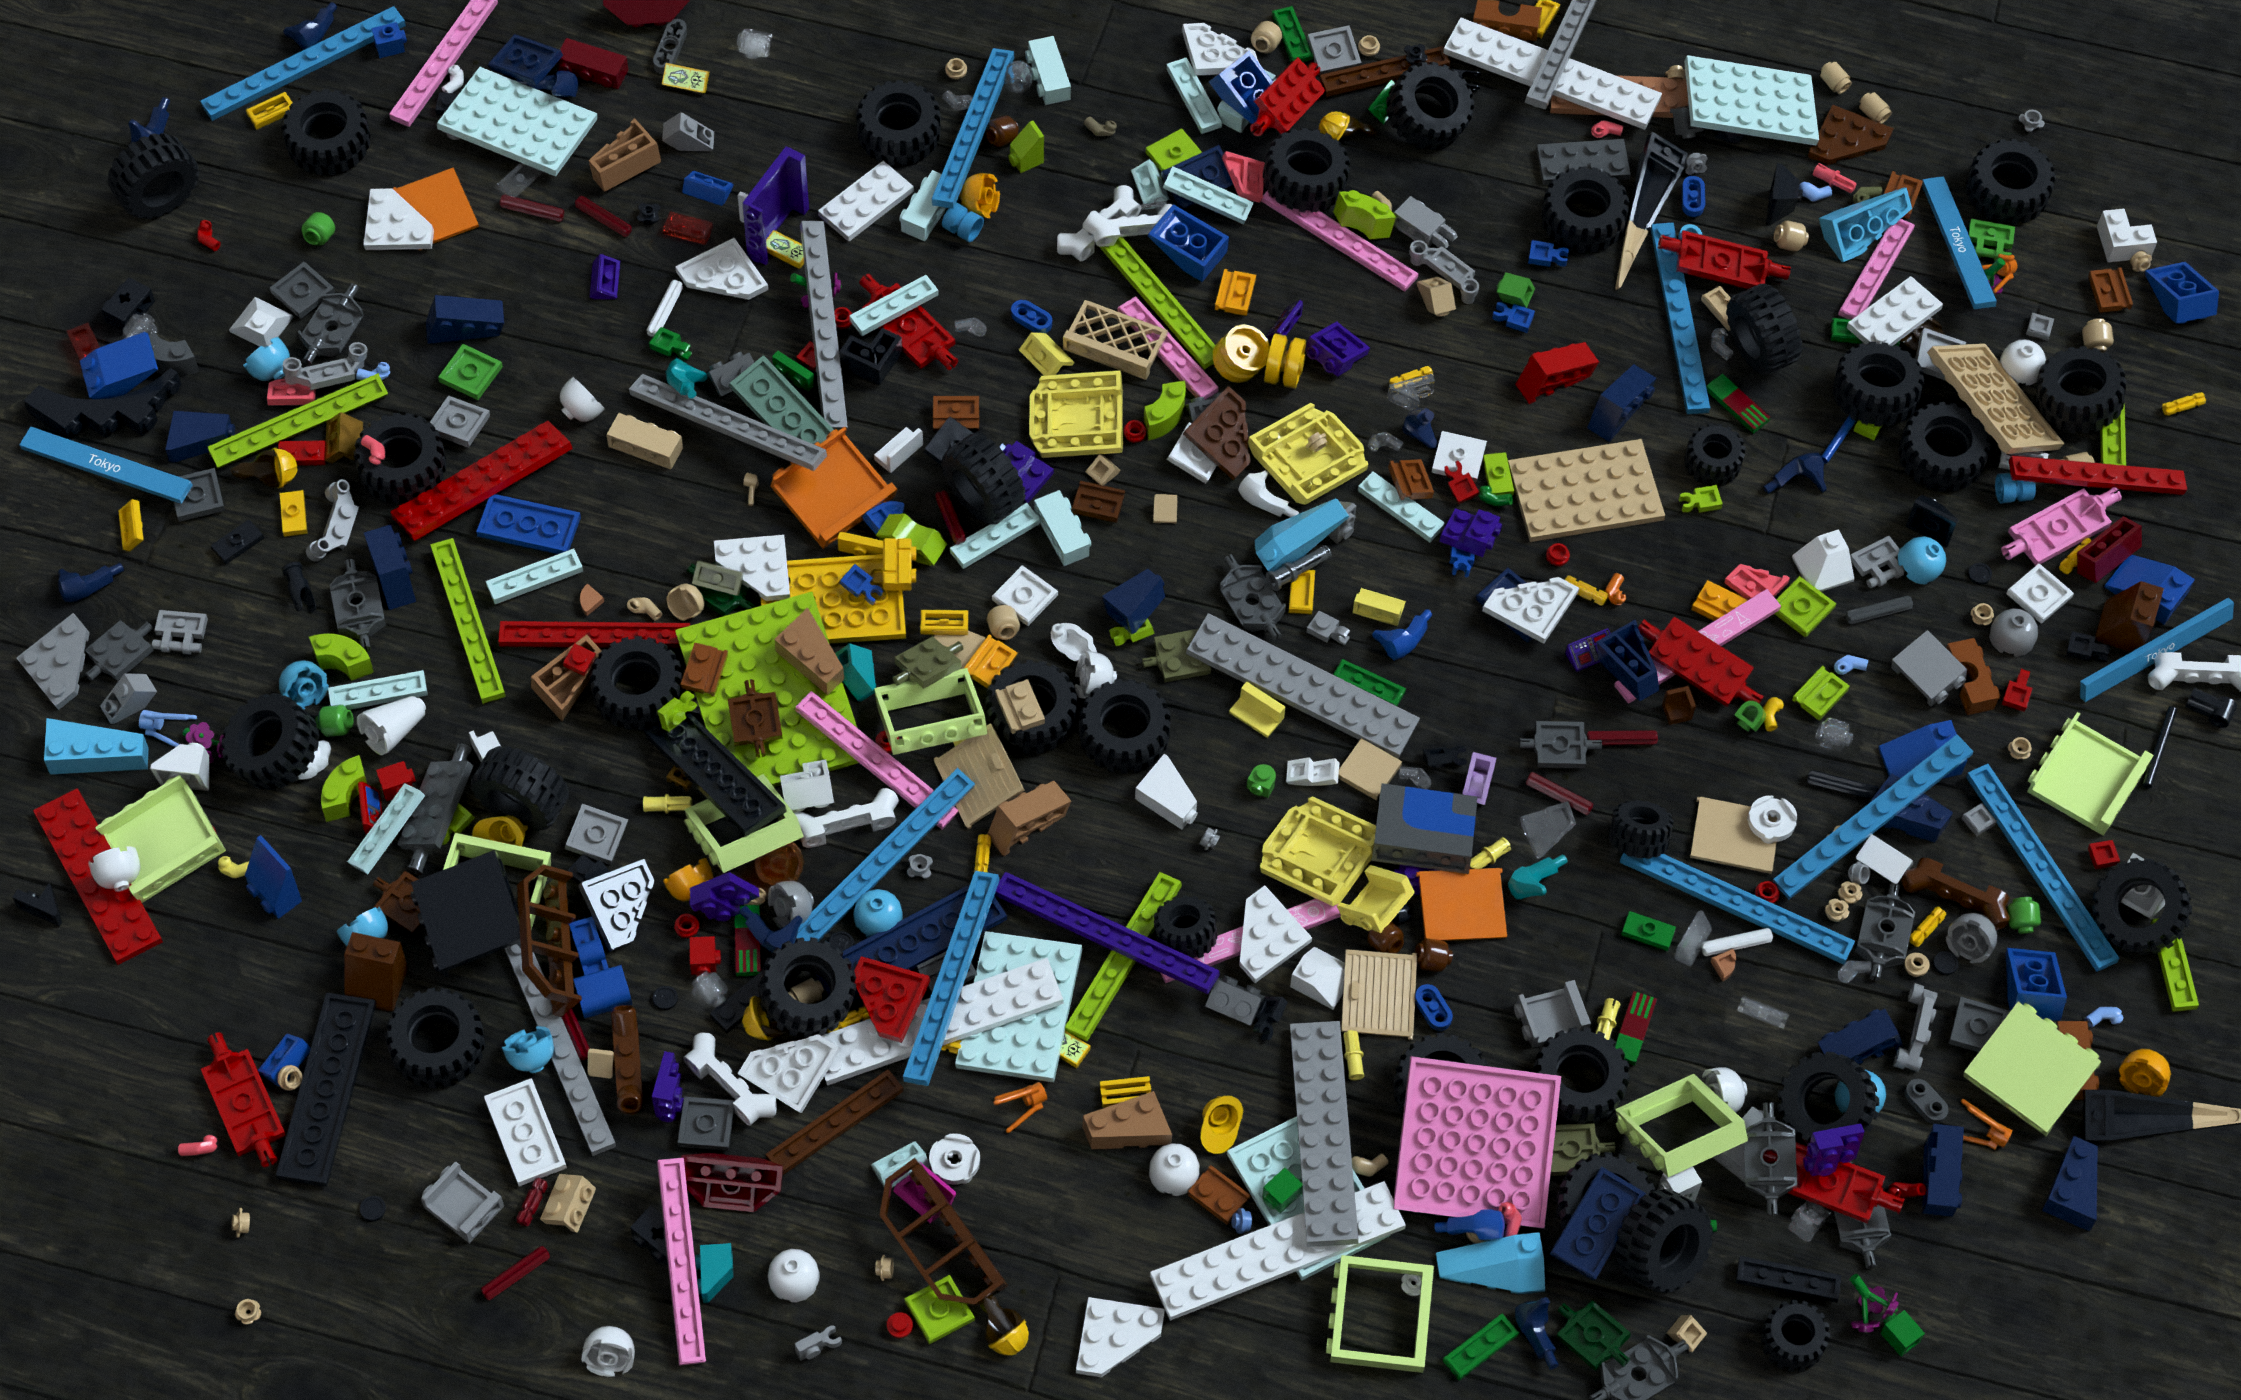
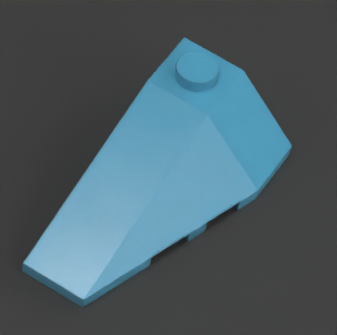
M1904 187L1838 209L1820 217L1819 222L1824 239L1841 262H1845L1863 254L1874 240H1878L1883 236L1882 233L1891 225H1895L1912 209L1907 188Z
M1338 499L1330 500L1269 527L1255 539L1256 554L1266 569L1274 572L1281 568L1282 564L1286 562L1293 563L1302 558L1350 516Z
M1540 1233L1512 1235L1435 1254L1440 1279L1465 1284L1475 1283L1485 1285L1490 1289L1510 1290L1511 1293L1515 1294L1545 1292L1544 1255Z

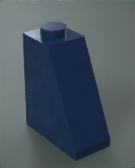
M174 411L165 449L169 462H178L208 453V446L235 435V425L231 423L229 414Z
M1146 569L1104 594L1102 599L1107 614L1131 634L1136 633L1165 598L1163 579L1160 575H1155L1152 571Z

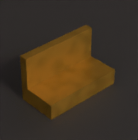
M342 412L327 421L325 461L333 464L343 456L355 461V442L360 438V433L363 430L362 421Z

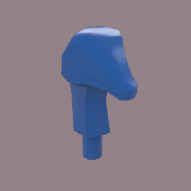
M1426 609L1420 616L1415 615L1410 626L1405 630H1375L1372 636L1381 643L1390 658L1393 660L1403 658L1417 646L1427 630V621L1432 617V613Z
M1482 1209L1474 1215L1465 1217H1449L1447 1222L1435 1223V1231L1437 1233L1447 1232L1450 1235L1475 1233L1479 1240L1485 1241L1504 1237V1215L1502 1212L1492 1209Z

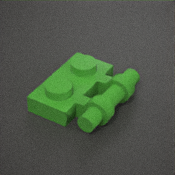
M1976 219L1970 220L1968 235L1971 242L1976 243L1974 249L1978 258L1982 256L1993 258V261H1996L1999 254L2008 256L2012 254L2004 252L2003 248L2012 249L2015 233L2014 226ZM1983 245L1994 246L1996 248L1995 250L1983 248Z

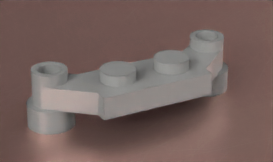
M1416 240L1411 243L1409 254L1413 265H1428L1460 289L1461 300L1465 304L1474 302L1475 296L1478 294L1479 283L1473 279L1475 271L1442 246L1439 248H1428L1427 244L1422 240Z
M355 342L349 346L347 358L304 368L301 367L302 364L299 359L294 357L286 358L283 361L285 382L289 385L300 384L308 386L310 390L355 380L358 368L362 369L364 367V360L367 358V347L363 343Z
M344 479L331 483L325 490V496L330 502H333V506L323 537L318 541H313L306 548V555L312 561H320L328 552L336 548L344 549L347 546L359 507L354 505L349 492L350 485Z
M1913 983L1908 996V1002L1918 1005L1908 1050L1900 1047L1897 1049L1893 1066L1900 1069L1908 1068L1918 1072L1923 1058L1919 1057L1922 1047L1928 1044L1931 1037V1031L1928 1030L1929 1023L1932 1024L1935 1018L1936 1009H1933V1006L1937 999V993L1924 989V986Z

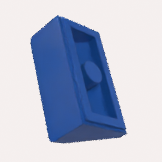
M692 171L684 178L682 192L686 195L722 206L726 202L734 184Z
M286 1034L258 1069V1073L266 1080L280 1087L278 1084L279 1071L286 1065H293L298 1068L310 1053L311 1048L302 1038Z

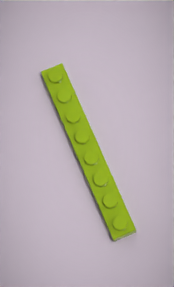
M1119 237L1113 246L1100 247L1202 368L1206 369L1213 365V349L1215 344L1125 239Z
M379 373L210 445L208 450L217 469L275 445L279 441H284L326 423L340 412L346 414L386 397L388 392Z
M451 538L430 544L482 704L506 697L454 539Z
M1159 872L1126 927L1151 938L1155 931L1154 915L1157 913L1158 907L1164 906V902L1167 900H1173L1172 898L1177 895L1182 887L1181 881ZM1112 950L1067 1022L1065 1031L1088 1041L1136 961Z

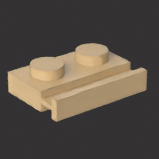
M1028 680L1006 686L1002 690H995L996 698L1012 734L1021 729L1024 731L1045 724L1044 715Z

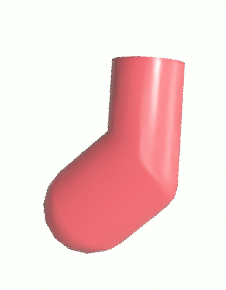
M1603 120L1595 124L1591 132L1596 138L1604 137L1610 133L1621 136L1624 126Z
M365 435L361 440V445L370 450L369 461L375 465H380L381 460L385 458V448L377 440Z
M206 1135L203 1138V1142L181 1143L178 1146V1153L180 1156L213 1153L217 1149V1138L213 1135Z
M1511 1202L1501 1203L1498 1211L1502 1212L1507 1222L1504 1236L1517 1235L1522 1216Z

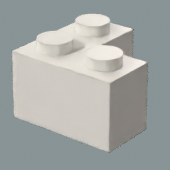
M2125 209L2105 210L2102 212L2097 229L2107 262L2130 260L2138 251H2145L2152 256L2157 244L2152 224L2130 227Z
M826 760L803 763L804 772L780 776L784 801L793 812H800L812 806L823 808L830 803H834Z

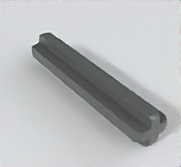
M1907 595L1849 610L1846 612V619L1849 624H1854L1909 610L1913 606V601Z

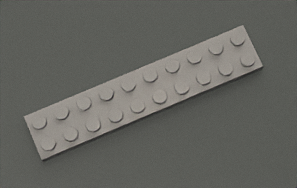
M1209 613L1186 651L1187 655L1244 683L1248 682L1262 692L1359 740L1362 738L1399 759L1420 720L1419 717Z
M1340 1021L1290 1024L1307 1247L1359 1244Z

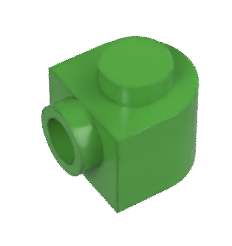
M1747 701L1742 704L1735 713V716L1739 719L1737 722L1739 726L1747 732L1750 729L1756 732L1764 722L1766 713L1759 703Z
M1266 764L1256 766L1247 779V789L1257 796L1269 798L1275 786V770Z

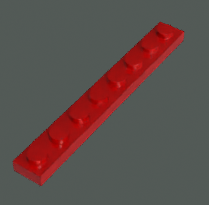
M2011 456L2008 460L2012 480L2110 489L2115 487L2122 490L2184 495L2187 491L2184 471L2023 456Z
M500 621L498 642L499 646L571 647L585 635H588L598 647L609 648V644L614 641L619 643L622 638L635 639V636H642L645 640L648 637L656 639L657 644L662 642L668 648H680L675 630L690 626V623Z

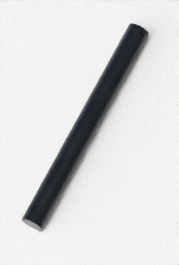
M2169 706L2152 754L2154 756L2149 763L2142 784L2145 788H2152L2177 713L2176 707Z

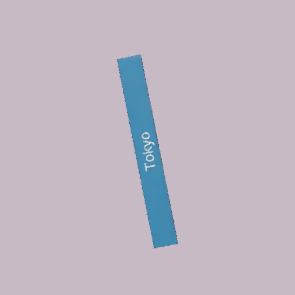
M1944 176L1922 179L1923 190L1973 309L1996 307L1997 300Z
M34 427L29 428L19 445L22 450L180 504L183 503L193 486L191 481Z
M2226 598L2080 681V698L2087 702L2154 664V659L2158 654L2175 652L2232 620L2234 602Z

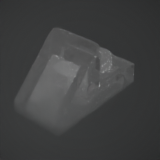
M1432 374L1390 384L1387 398L1390 402L1412 411L1419 408L1420 401L1418 397L1425 398L1433 394L1435 379Z
M1806 1201L1791 1217L1792 1222L1788 1229L1804 1241L1809 1242L1831 1213L1818 1204Z

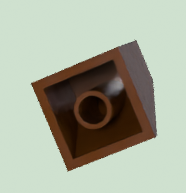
M2140 581L2107 599L2098 624L2095 641L2129 652L2145 645L2153 628L2164 588Z
M352 932L344 954L345 995L373 999L376 1001L377 1009L392 1012L408 970L401 943Z

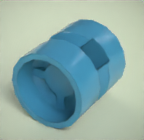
M957 202L954 209L948 208L942 220L943 228L954 234L957 233L960 238L969 243L976 239L984 224L982 216L973 211L968 212V208Z
M2010 473L1996 475L1995 493L2000 504L2011 503L2015 499L2019 502L2034 500L2036 492L2035 482L2012 480Z

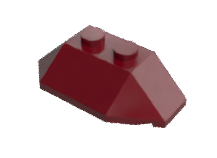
M603 0V6L627 25L642 27L645 24L654 23V25L659 26L671 22L690 0Z
M716 1153L681 1156V1158H684L687 1190L703 1207L755 1212L781 1192L783 1165L762 1158Z

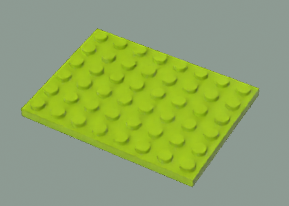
M813 592L675 630L686 667L694 643L715 647L722 651L728 650V657L715 696H711L708 693L694 692L705 728L756 777L764 774L773 787L781 786L780 776L804 772L803 763L826 760L828 771L859 763L795 711L796 706L812 691L857 727L843 683L841 682L829 695H826L775 650L774 639L806 608L809 609L828 641ZM750 679L755 681L756 692L776 693L783 739L764 743L766 756L762 757L761 749H759L760 758L756 757L755 746L752 744L735 746L728 699L746 694L744 681L748 680L749 688H751Z

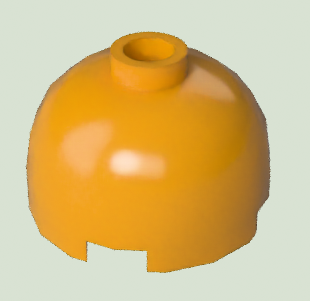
M988 173L974 174L967 178L959 194L962 206L968 208V212L973 211L983 218H991L990 213L991 211L996 213L1000 199V191H996L994 183L998 182L997 178L993 174Z
M706 858L699 860L698 865L689 864L669 875L668 879L663 880L667 890L673 897L680 901L690 900L691 887L713 879V872Z
M2150 1049L2135 1050L2122 1061L2119 1067L2120 1083L2131 1093L2138 1094L2140 1092L2144 1095L2160 1097L2169 1085L2171 1076L2169 1063L2156 1051Z

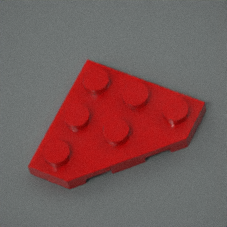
M861 956L854 970L858 994L878 1036L902 1043L928 988L930 977Z

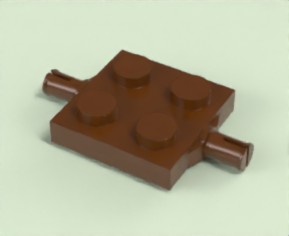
M750 679L751 688H749V681H744L746 694L728 699L735 746L752 744L755 746L756 757L760 758L759 749H761L762 757L766 756L764 743L783 739L776 693L756 692L755 681Z
M406 871L391 884L377 877V881H374L373 886L383 891V895L374 908L380 907L386 919L414 936L422 926L418 919V914L421 913L419 906H415L411 897V892L414 891L411 882L419 879Z

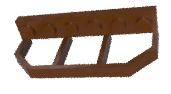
M543 864L517 885L522 971L545 998L550 999L553 1015L562 1017L582 1000L580 995L574 994L572 962L579 956L578 952L571 951L569 924L576 919V914L568 913L566 882L573 877V872ZM538 875L553 879L544 887L545 906L529 902L528 883ZM530 914L546 918V939L548 944L532 940ZM532 952L548 956L550 968L549 982L533 964Z
M916 1158L886 1178L880 1217L940 1300L977 1305L996 1290L1001 1292L1008 1287L1006 1281L923 1165ZM912 1170L909 1173L910 1177L917 1186L922 1184L927 1192L923 1195L933 1208L898 1232L887 1216L892 1183ZM941 1211L942 1213L938 1216L946 1227L951 1225L956 1231L953 1237L959 1246L925 1270L903 1238ZM968 1248L971 1252L968 1258L976 1269L981 1266L986 1273L983 1279L989 1288L975 1298L942 1294L930 1275Z

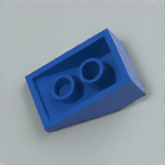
M1250 50L1209 81L1220 98L1251 124L1257 120L1259 115V107L1255 104L1254 100L1273 82Z
M1174 204L1148 233V237L1184 272L1201 282L1205 280L1224 257L1228 249L1229 237Z
M2186 262L2145 270V276L2165 314L2176 324H2183L2187 321L2205 319L2209 316L2217 315L2219 291Z
M146 332L97 348L80 360L88 395L91 399H107L125 395L158 370L150 338Z
M2131 555L2122 562L2104 588L2114 594H2118L2140 581L2164 588L2155 620L2164 625L2187 596L2195 579L2174 566Z
M1948 720L1924 726L1882 744L1878 749L1888 775L1890 776L1893 773L1897 777L1902 778L1957 734L1952 721ZM1967 760L1944 778L1961 775Z
M260 835L256 839L245 873L248 883L246 889L254 898L258 896L262 900L260 903L268 914L273 913L279 919L301 903L302 900L291 868Z
M2007 948V996L2010 1011L2017 1002L2022 1005L2027 1003L2037 1011L2036 1015L2043 1020L2048 1018L2053 1021H2060L2067 996L2056 953Z

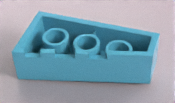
M49 718L46 720L44 762L50 774L148 769L149 748L143 734Z

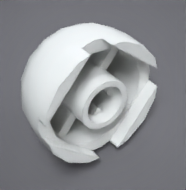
M2025 339L2009 344L2003 351L1999 362L2017 384L2026 383V385H2032L2037 382L2039 370L2045 364L2046 357L2038 344Z
M574 377L570 378L563 386L560 393V402L564 408L561 411L570 420L575 417L581 422H588L594 420L605 410L595 400L594 396Z
M1085 651L1086 654L1082 653L1080 655L1075 677H1080V686L1075 684L1076 693L1079 698L1085 699L1088 696L1090 697V692L1095 688L1100 690L1101 684L1106 682L1112 684L1117 679V673L1113 671L1112 663L1101 653Z
M119 847L109 849L95 855L93 863L88 862L95 882L101 887L114 889L115 891L128 889L129 884L135 881L140 872V860L134 847H127V851L120 852Z
M1729 1068L1705 1070L1702 1078H1706V1086L1735 1113L1738 1112L1743 1106L1745 1096L1747 1095L1746 1083L1742 1081L1735 1071Z
M1171 1143L1162 1146L1155 1152L1150 1161L1149 1177L1158 1191L1170 1193L1172 1196H1179L1188 1193V1190L1197 1181L1200 1165L1196 1154L1189 1147Z
M788 1249L779 1253L772 1260L768 1272V1281L772 1292L778 1298L790 1300V1302H799L810 1297L815 1292L820 1277L816 1261L809 1253L800 1249Z
M613 1326L600 1327L595 1329L586 1338L581 1360L587 1364V1369L590 1372L600 1376L612 1377L615 1376L614 1372L622 1370V1374H624L633 1366L634 1344L630 1335L624 1330Z

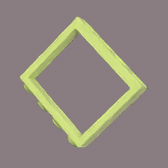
M967 668L959 669L924 689L911 680L905 681L898 686L891 684L874 688L877 708L893 755L987 734L985 714ZM965 677L963 682H958V678ZM888 694V698L883 699L882 695ZM962 694L966 695L972 715L894 731L888 714L889 710Z
M764 774L757 778L785 804L787 812L778 817V822L753 832L748 836L720 847L705 825L723 818L725 815L709 799L684 809L687 816L684 822L689 833L692 832L695 841L701 845L705 855H709L713 866L717 864L723 873L803 837L797 816Z
M455 833L443 870L457 865L460 856L475 858L495 850L501 857L503 865L535 871L543 864L551 866V853ZM538 875L530 902L540 903L547 877ZM530 914L531 929L536 916Z
M1695 1074L1615 1109L1618 1131L1621 1134L1624 1133L1633 1146H1637L1643 1156L1649 1158L1655 1168L1661 1170L1667 1177H1671L1748 1141L1744 1120ZM1693 1101L1721 1128L1666 1153L1639 1125Z
M1341 1255L1340 1263H1335L1334 1278H1338V1288H1332L1331 1303H1335L1336 1308L1335 1313H1330L1328 1328L1333 1329L1332 1339L1327 1338L1326 1354H1331L1330 1362L1423 1373L1434 1266ZM1348 1267L1421 1276L1414 1358L1340 1350Z

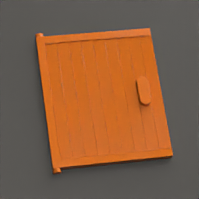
M454 168L399 188H392L432 224L434 228L433 244L479 227Z
M1502 868L1469 869V874L1442 870L1416 872V877H1419L1425 939L1452 941L1507 938L1500 875Z

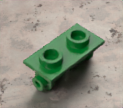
M1392 80L1388 82L1368 108L1382 124L1388 119L1386 100L1390 89L1395 84Z

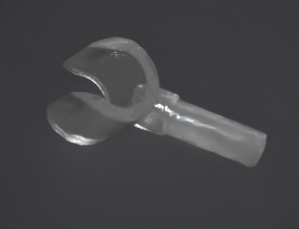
M1159 197L1155 199L1154 203L1141 204V210L1156 209L1157 213H1159L1161 208L1167 203L1164 198Z

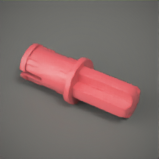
M1818 163L1813 171L1814 177L1826 181L1830 187L1835 185L1849 193H1852L1856 188L1857 184L1840 175L1839 170L1834 171Z

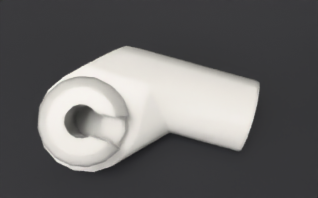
M458 65L449 67L450 82L442 87L444 93H454L463 85L464 73Z

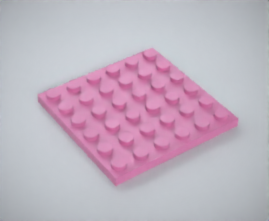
M1411 1056L1394 1190V1209L1451 1217H1465L1474 1215L1482 1209L1498 1211L1501 1203L1511 1202L1522 1216L1520 1226L1544 1228L1561 1076Z

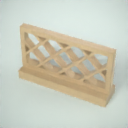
M1085 300L1070 329L1066 330L1063 336V349L1147 380L1150 368L1168 335V330ZM1087 309L1096 311L1098 316L1086 319L1085 312ZM1111 317L1117 319L1119 324L1107 327L1105 319ZM1101 321L1103 329L1093 332L1090 324ZM1131 325L1138 327V332L1129 335L1125 327ZM1086 326L1089 332L1085 335L1075 333L1077 328ZM1122 329L1124 336L1113 340L1110 332ZM1155 333L1160 335L1158 340L1149 342L1146 335ZM1107 334L1110 341L1101 343L1095 337ZM1142 336L1145 344L1134 347L1131 340ZM1127 341L1130 349L1123 351L1118 349L1116 345ZM1148 349L1150 356L1147 360L1139 357L1137 352Z

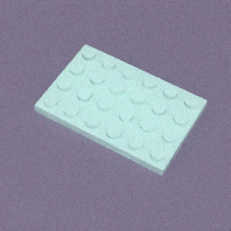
M1686 56L1684 64L1691 126L1817 145L1819 134L1811 75Z
M479 67L437 122V129L557 176L597 121V113Z
M985 931L974 983L1048 958L1064 1004L961 1039V1048L958 1049L955 1063L956 1068L1054 1082L1082 954V945Z
M1297 1116L1227 1150V1156L1269 1226L1304 1212L1303 1189L1302 1194L1281 1214L1275 1208L1273 1210L1264 1203L1262 1197L1263 1187L1283 1168L1289 1170L1302 1183ZM1353 1170L1354 1192L1365 1189ZM1390 1235L1296 1272L1302 1281L1340 1262L1341 1255L1352 1256Z

